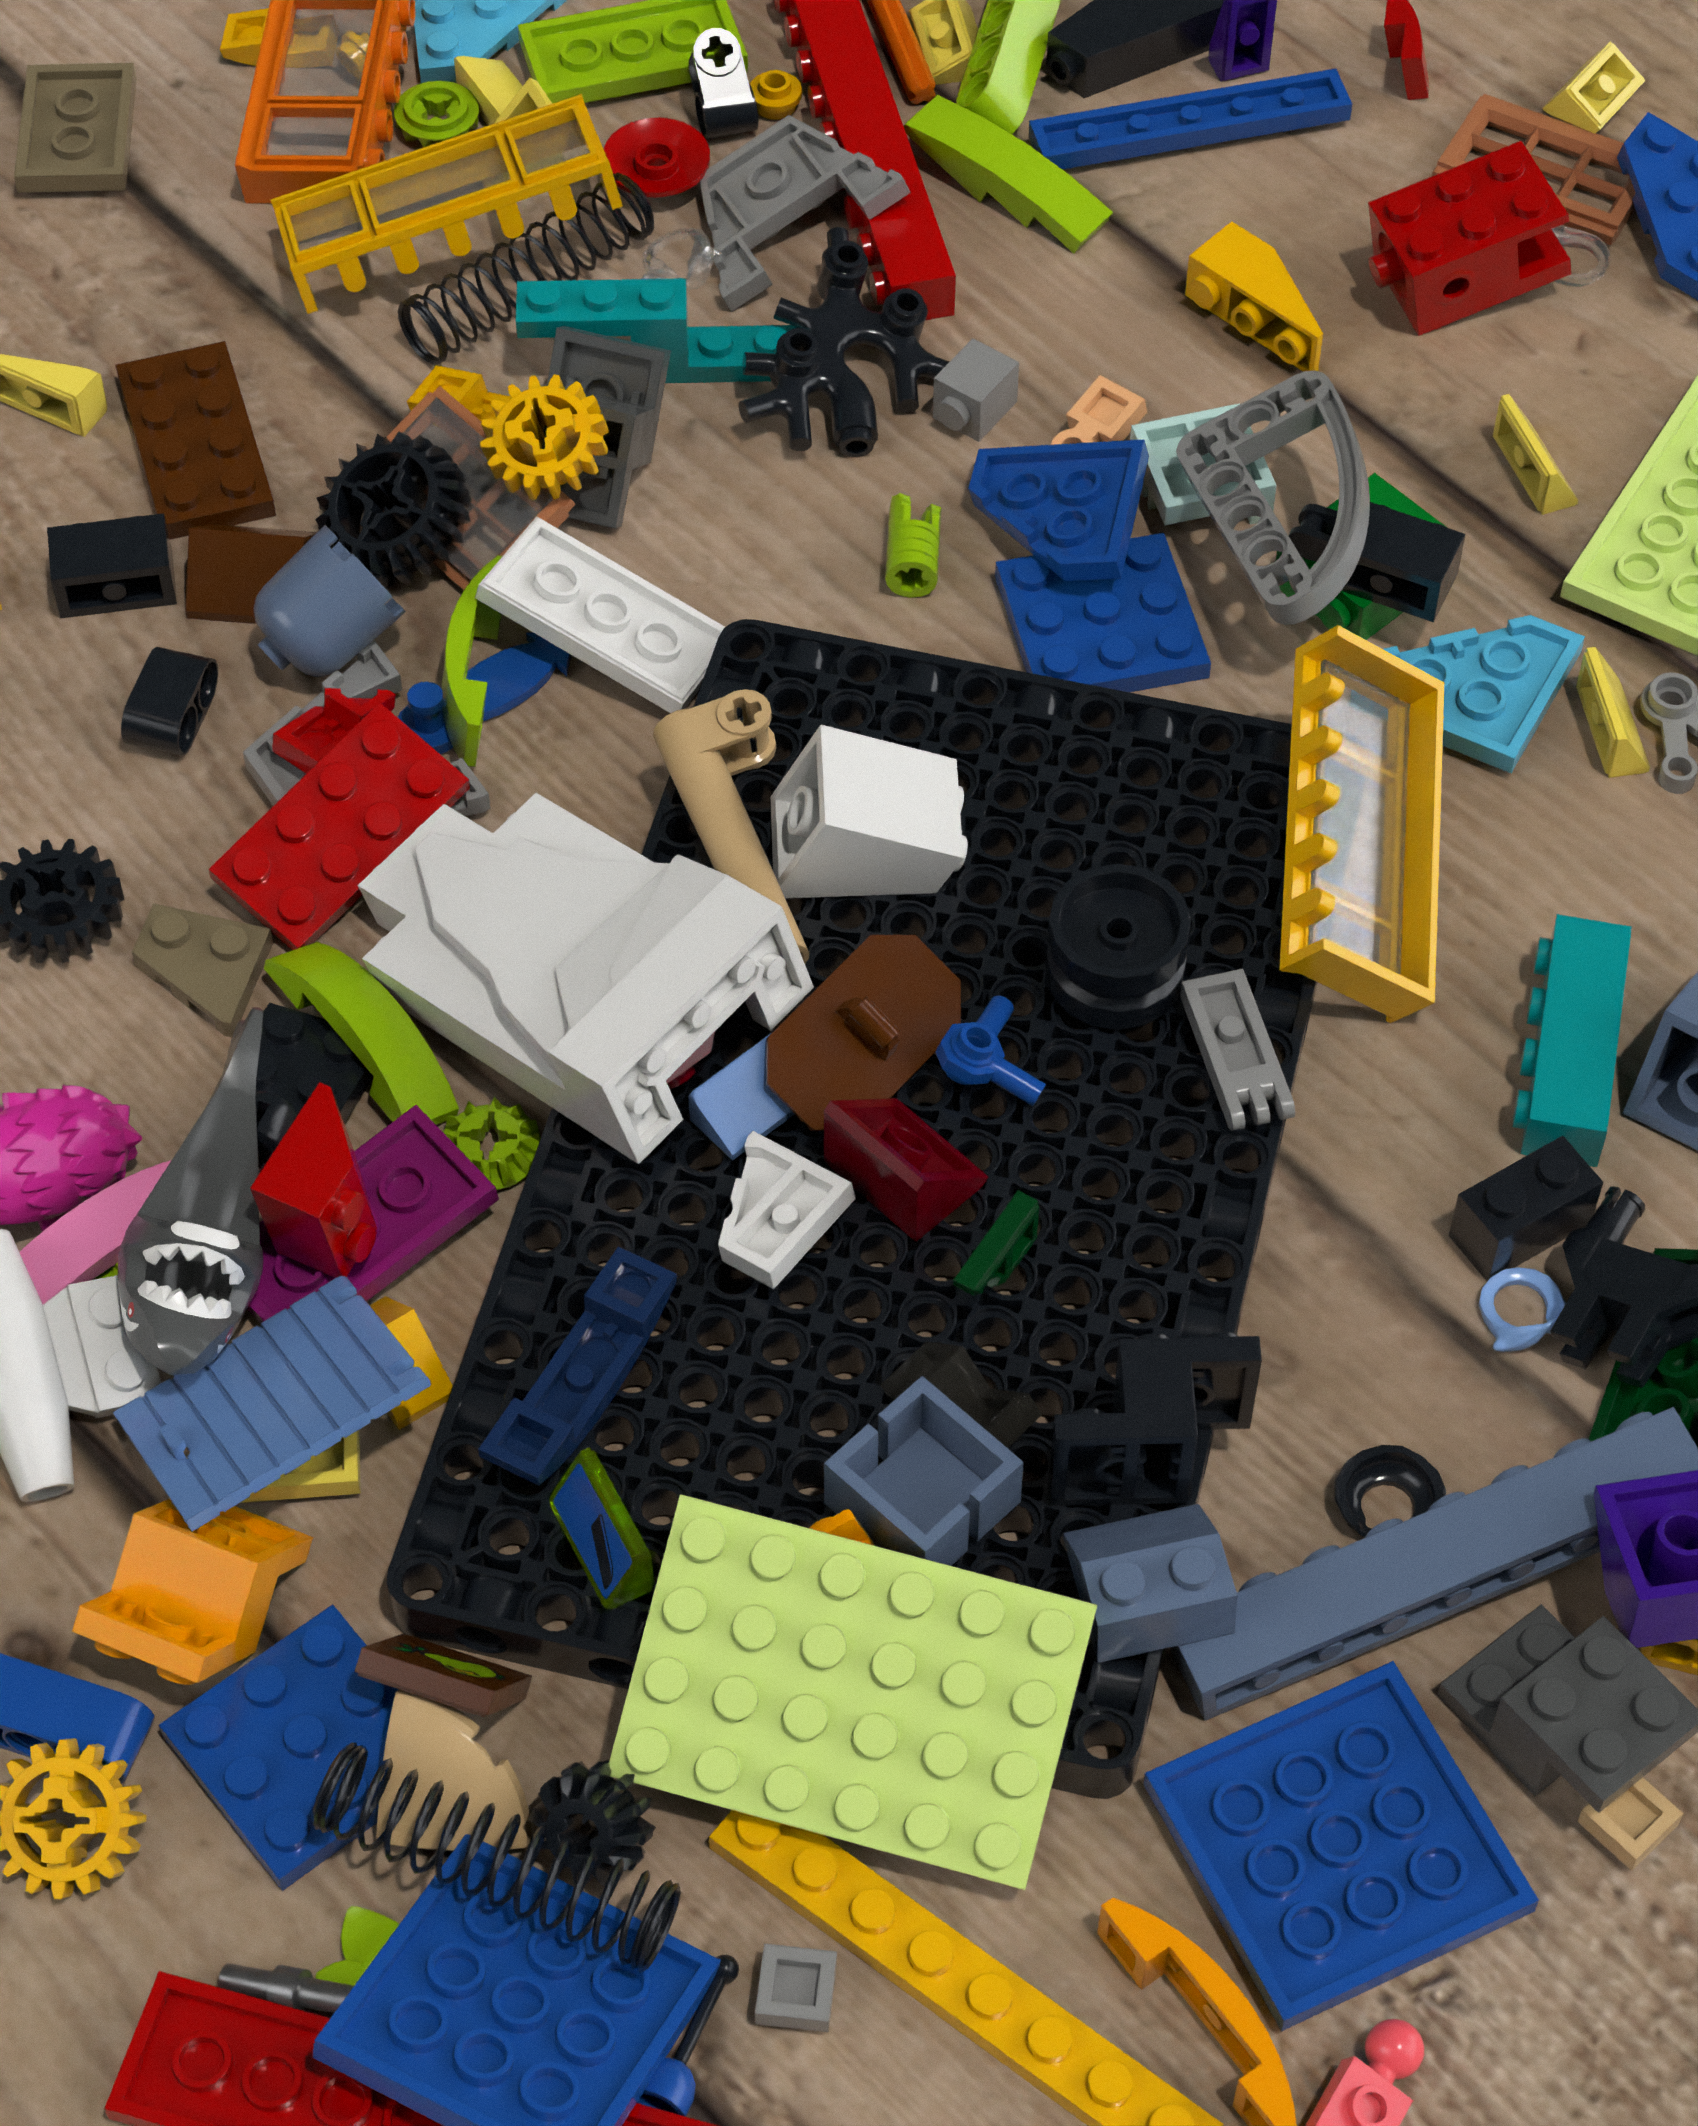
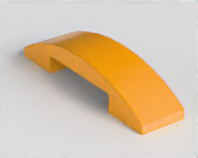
M1113 1897L1102 1904L1097 1934L1140 1989H1144L1165 1974L1244 2074L1238 2080L1232 2105L1248 2126H1297L1293 2098L1280 2056L1256 2011L1225 1971L1199 1946L1160 1918Z

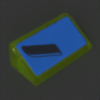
M586 1448L578 1453L553 1490L550 1497V1507L602 1605L606 1609H614L653 1591L652 1556L595 1451Z

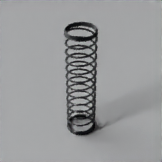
M621 173L613 174L615 180L620 181L630 190L642 209L646 227L641 212L634 201L625 191L617 186L618 192L636 213L641 225V231L628 221L620 208L612 210L606 193V200L597 194L599 188L603 187L601 182L595 185L592 193L586 191L579 194L575 203L577 207L575 215L577 224L571 219L566 220V222L579 233L591 255L592 264L590 266L584 264L572 249L565 234L563 220L559 219L561 235L549 225H546L550 218L557 217L555 212H550L546 214L542 223L534 222L529 224L526 233H522L521 236L517 237L525 238L528 256L513 245L517 238H511L509 244L504 242L496 244L492 254L486 252L479 254L475 264L466 263L461 265L458 275L453 273L444 275L441 285L435 283L428 285L424 296L414 294L400 302L398 320L407 341L423 360L433 365H438L446 361L448 350L452 353H459L461 347L459 335L468 342L474 343L477 341L478 330L476 324L486 332H493L495 327L494 315L504 322L511 321V305L516 308V302L510 297L501 281L496 261L512 275L516 283L517 281H524L515 264L513 251H515L529 265L538 281H548L536 264L529 240L545 253L557 274L558 281H563L562 275L569 280H578L579 266L588 271L594 270L596 256L605 261L611 260L613 255L612 246L622 251L627 250L630 242L629 236L638 241L644 240L654 230L653 211L644 192L630 177ZM592 197L593 213L580 204L583 198ZM596 199L611 211L613 217L620 225L625 238L624 245L617 244L603 226L598 214ZM579 209L585 212L602 232L608 246V255H602L591 243L582 225ZM542 227L544 245L530 235L533 228ZM546 230L551 232L568 252L574 265V276L567 274L556 260L549 245ZM503 247L509 248L508 255L511 267L504 260L496 256L499 249ZM492 258L494 277L479 266L482 259ZM465 269H475L478 289L462 276ZM479 272L484 274L500 293L507 308V317L502 316L488 299L482 286ZM452 278L458 279V289L462 301L455 293L445 287L447 280ZM462 282L477 295L485 307L490 319V327L483 325L474 314L465 296ZM436 288L441 290L444 310L428 298L430 290ZM445 293L453 298L467 316L473 330V338L467 336L455 321L448 306ZM417 299H422L423 304L420 301H417ZM428 303L438 311L450 327L455 338L456 348L451 347L447 343L441 326L429 310ZM411 307L421 315L433 333L438 346L439 357L431 354L421 342L413 325Z
M356 1742L350 1743L338 1753L330 1765L313 1807L312 1822L315 1830L321 1829L322 1833L333 1830L338 1840H346L358 1832V1841L363 1851L374 1850L384 1842V1854L388 1862L400 1861L409 1854L410 1866L414 1874L426 1872L435 1864V1875L440 1885L450 1884L461 1875V1887L466 1897L478 1894L487 1886V1898L492 1908L503 1906L513 1897V1910L517 1919H525L539 1908V1921L544 1931L554 1929L566 1917L565 1932L569 1941L576 1942L581 1940L592 1929V1946L596 1954L606 1952L619 1939L618 1956L622 1966L630 1964L632 1970L637 1968L639 1973L647 1970L655 1960L676 1914L681 1895L679 1883L673 1884L672 1880L664 1882L657 1890L641 1921L632 1946L631 1955L625 1959V1944L629 1926L649 1883L651 1875L649 1870L641 1874L631 1896L625 1916L617 1930L602 1947H599V1930L602 1916L624 1869L623 1858L615 1862L604 1886L598 1907L592 1917L578 1934L573 1935L572 1922L575 1907L598 1858L597 1847L591 1849L587 1854L568 1903L557 1918L550 1924H547L546 1910L550 1891L572 1847L571 1836L563 1839L559 1846L542 1892L531 1907L521 1913L520 1897L523 1882L543 1845L547 1831L545 1825L538 1827L534 1833L515 1883L504 1897L499 1901H495L494 1885L496 1874L517 1835L521 1823L519 1813L512 1816L506 1825L496 1849L491 1869L478 1886L473 1890H469L468 1873L470 1862L477 1853L495 1813L493 1802L486 1805L481 1812L469 1840L463 1862L448 1878H443L442 1862L444 1852L457 1832L469 1803L468 1791L460 1794L455 1801L443 1829L438 1850L422 1867H417L416 1851L418 1842L430 1824L444 1791L443 1781L440 1780L434 1783L417 1818L411 1841L399 1854L392 1856L390 1853L392 1831L402 1818L415 1791L418 1781L417 1769L410 1771L404 1778L391 1807L386 1829L376 1841L367 1845L364 1835L366 1821L376 1808L386 1789L392 1773L393 1761L391 1758L384 1760L377 1769L366 1794L360 1819L346 1833L339 1831V1822L347 1812L357 1792L366 1765L368 1751L363 1745L357 1746ZM348 1765L343 1776V1779L341 1781V1784L339 1786L335 1804L326 1817L328 1806L333 1795V1792L335 1790V1787L344 1769ZM382 1775H383V1778H382V1780H381V1782H380V1785H379V1787H378V1789H377V1791H376V1788H377V1786H378V1783H379V1781H380V1779H381V1777H382Z

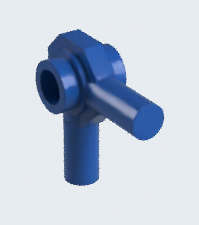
M994 996L976 1022L951 1025L935 1051L942 1069L953 1081L963 1085L987 1084L989 1081H992L1031 1106H1034L1046 1084L1004 1059L1005 1054L997 1036L1012 1015L1014 1007L1006 997Z

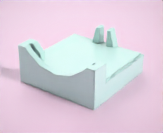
M1240 403L1131 425L1130 440L1145 439L1149 454L1142 486L1143 497H1148L1147 506L1149 510L1158 509L1164 525L1210 516L1186 477L1177 456V446L1183 436L1191 430L1240 405ZM1248 427L1244 433L1253 434L1251 427ZM1210 453L1201 456L1207 467L1216 462ZM1263 456L1245 467L1273 510L1277 485ZM1239 482L1226 483L1217 488L1213 495L1222 496L1237 488ZM1250 516L1247 519L1250 525L1257 524L1261 517Z

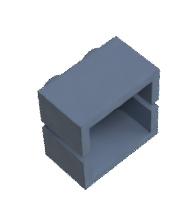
M921 1376L878 1414V1431L868 1423L824 1463V1503L836 1514L846 1509L851 1510L875 1546L952 1566L968 1551L969 1535L978 1542L1021 1502L1024 1462L926 1378ZM878 1456L884 1460V1461H883L882 1463H880L879 1465H878Z

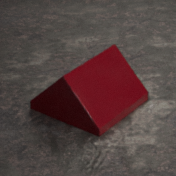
M897 1098L830 1100L824 1110V1162L839 1176L850 1181L855 1190L915 1242L981 1189L988 1179V1176Z

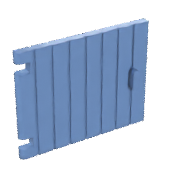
M339 1276L320 1287L319 1291H314L290 1305L288 1310L285 1308L262 1322L261 1326H255L232 1340L231 1344L227 1343L214 1361L196 1373L174 1375L173 1379L169 1378L144 1393L145 1396H139L113 1412L120 1426L191 1532L219 1516L221 1511L225 1512L251 1496V1493H256L281 1478L280 1475H286L309 1461L311 1456H317L341 1441L342 1437L346 1438L368 1425L373 1418L376 1420L399 1406L401 1401L404 1400L405 1402L430 1387V1379L419 1367H413V1358L362 1296L356 1295V1288L346 1276ZM186 1448H187L188 1451L190 1452V1454L187 1456L188 1459L186 1458V1456H185L184 1453H183V1451H184Z

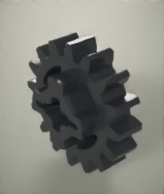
M47 839L42 840L40 853L32 855L24 847L18 849L21 862L17 865L2 861L0 863L2 880H0V943L9 941L14 955L20 956L31 948L36 963H43L49 952H57L62 963L69 962L70 949L78 947L87 955L93 953L90 940L95 936L100 939L109 940L112 937L109 922L122 921L123 913L120 902L125 899L120 878L116 876L111 859L100 861L98 850L93 845L80 854L77 852L74 839H68L61 850H53L52 844ZM91 886L95 890V895L92 902L90 901V896L88 893V890L91 888ZM18 900H20L22 909L19 915L15 912Z

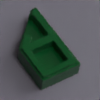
M1019 1190L1016 1192L954 1278V1286L975 1296L982 1293L986 1285L993 1288L1007 1281L1037 1239L1038 1200Z

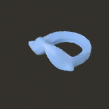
M1517 1267L1504 1269L1487 1281L1481 1290L1479 1309L1484 1323L1496 1338L1493 1349L1500 1352H1513L1528 1349L1538 1343L1545 1334H1551L1550 1331L1566 1302L1559 1287L1550 1276L1535 1269ZM1507 1286H1528L1537 1291L1544 1299L1547 1322L1520 1327L1511 1325L1502 1320L1497 1314L1494 1306L1495 1296Z

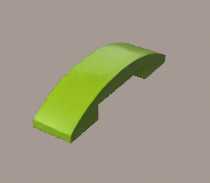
M496 556L487 563L464 589L451 616L446 639L442 678L444 723L459 759L463 758L466 764L472 767H476L488 683L467 679L474 636L498 640L502 617L501 613L477 600L475 595L480 582L502 556Z
M315 942L265 960L264 970L299 1010L314 1005L374 1076L369 1095L392 1122L415 1105L435 1125L447 1121L448 1115H458L459 1106L429 1045L397 1000L368 970L343 952L320 942Z

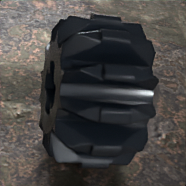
M609 1760L599 1761L590 1769L582 1761L579 1763L575 1762L562 1770L561 1776L550 1778L542 1785L538 1793L542 1802L532 1809L531 1815L528 1818L529 1821L538 1827L546 1826V1836L541 1850L550 1849L554 1856L563 1839L571 1836L572 1847L563 1869L566 1866L571 1868L574 1885L587 1854L595 1847L598 1849V1858L587 1884L595 1877L604 1886L615 1862L622 1858L624 1861L623 1871L633 1870L644 1859L646 1852L642 1845L646 1844L653 1837V1831L656 1828L640 1817L650 1808L652 1798L633 1797L629 1789L633 1786L635 1774H624L617 1781L610 1777L611 1768ZM590 1819H591V1820L594 1822V1824L596 1825L595 1827H593V1826L590 1824V1822H589Z

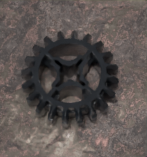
M399 431L392 442H390L386 437L377 434L374 446L369 450L365 446L356 443L357 456L350 462L338 458L340 469L342 470L340 474L335 477H324L326 486L331 492L316 498L319 508L324 512L315 519L318 529L320 530L326 525L338 538L330 548L340 542L388 589L395 578L401 583L411 586L414 572L418 570L422 574L432 577L431 563L437 558L450 562L449 553L446 550L447 546L450 543H464L462 533L457 527L471 522L469 511L464 507L472 499L470 491L464 485L466 479L464 478L463 471L456 463L452 462L453 458L444 448H439L438 445L434 446L429 439L423 438L421 435L412 440L409 435ZM427 485H428V487H429L428 499H427L426 506H425V508H424V510H423V505H424V502H425V500H426V498H427V495L424 493V491H425V489H426V487H427Z

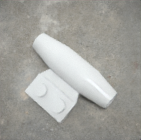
M0 1229V1455L20 1500L23 1502H34L62 1495L74 1488L69 1410L92 1415L95 1418L114 1415L113 1412L139 1396H145L144 1393L161 1384L158 1368L149 1363L128 1339L122 1319L118 1275L69 1284L45 1304H42L10 1231Z

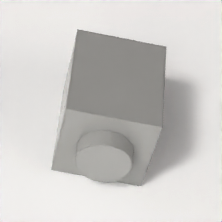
M972 338L934 378L933 418L942 422L947 428L959 431L980 442L1017 402L1019 362Z

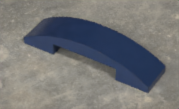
M617 1247L584 1295V1313L524 1400L521 1401L515 1397L512 1399L479 1447V1457L537 1485H540L549 1478L584 1440L620 1389L645 1347L677 1282V1274L623 1248Z

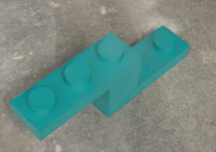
M686 278L517 281V338H555L556 329L561 326L610 337L630 336L632 342L671 350L665 383L771 382L768 376L743 375L742 363L744 352L774 354L778 339L784 333L796 328L792 325L688 327Z

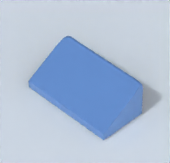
M768 1036L710 1077L689 1095L690 1121L731 1160L736 1159L745 1152L746 1139L752 1131L765 1137L794 1115L766 1086V1038Z

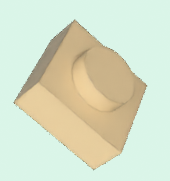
M1641 1778L1600 1813L1590 1804H1587L1582 1809L1577 1822L1632 1871L1679 1825L1684 1813L1647 1780Z

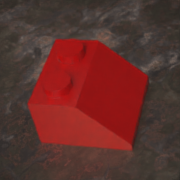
M319 1082L251 1185L250 1190L277 1253L334 1278L339 1276L347 1277L355 1263L363 1262L370 1254L376 1240L377 1226L357 1158L330 1086Z

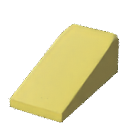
M0 354V402L83 437L87 435L106 413L107 402L100 373L78 366Z

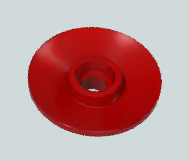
M655 117L630 122L616 130L604 145V152L609 160L612 173H621L630 177L637 183L646 197H668L685 192L703 179L710 165V148L705 137L691 125L671 118ZM615 180L616 186H618L620 189L628 193H631L625 185H623L620 181Z

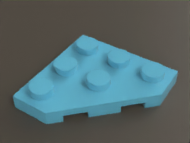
M415 0L414 29L421 83L429 81L456 82L455 57L469 56L489 59L501 48L509 51L519 42V24L534 22L547 8L555 11L567 0Z
M1528 615L1508 620L1507 628L1478 634L1475 628L1432 637L1430 638L1429 646L1399 652L1397 646L1384 648L1383 650L1444 682L1443 746L1512 773L1581 654L1585 636ZM1349 691L1347 707L1386 722L1385 709Z

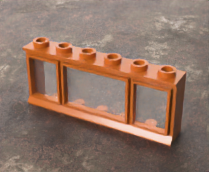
M270 0L235 161V168L245 203H271L270 200L385 161L383 147L384 142H391L393 138L392 103H399L401 81L398 69L399 64H406L408 59L407 26H413L415 23V0Z

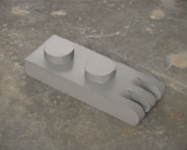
M1238 969L1182 981L1180 998L1229 1129L1234 1131L1245 1128V1116L1242 1109L1244 1105L1248 1106L1256 1126L1270 1123V1111L1267 1100L1273 1101L1280 1120L1294 1118L1295 1105L1244 970Z

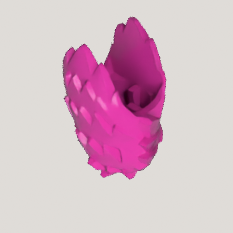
M62 1084V1089L37 1088L36 1093H2L3 1104L0 1105V1225L38 1221L41 1231H44L85 1200L123 1179L126 1174L127 1161L136 1158L138 1151L135 1145L142 1140V1136L129 1125L130 1106L127 1104H113L102 1094L75 1085Z

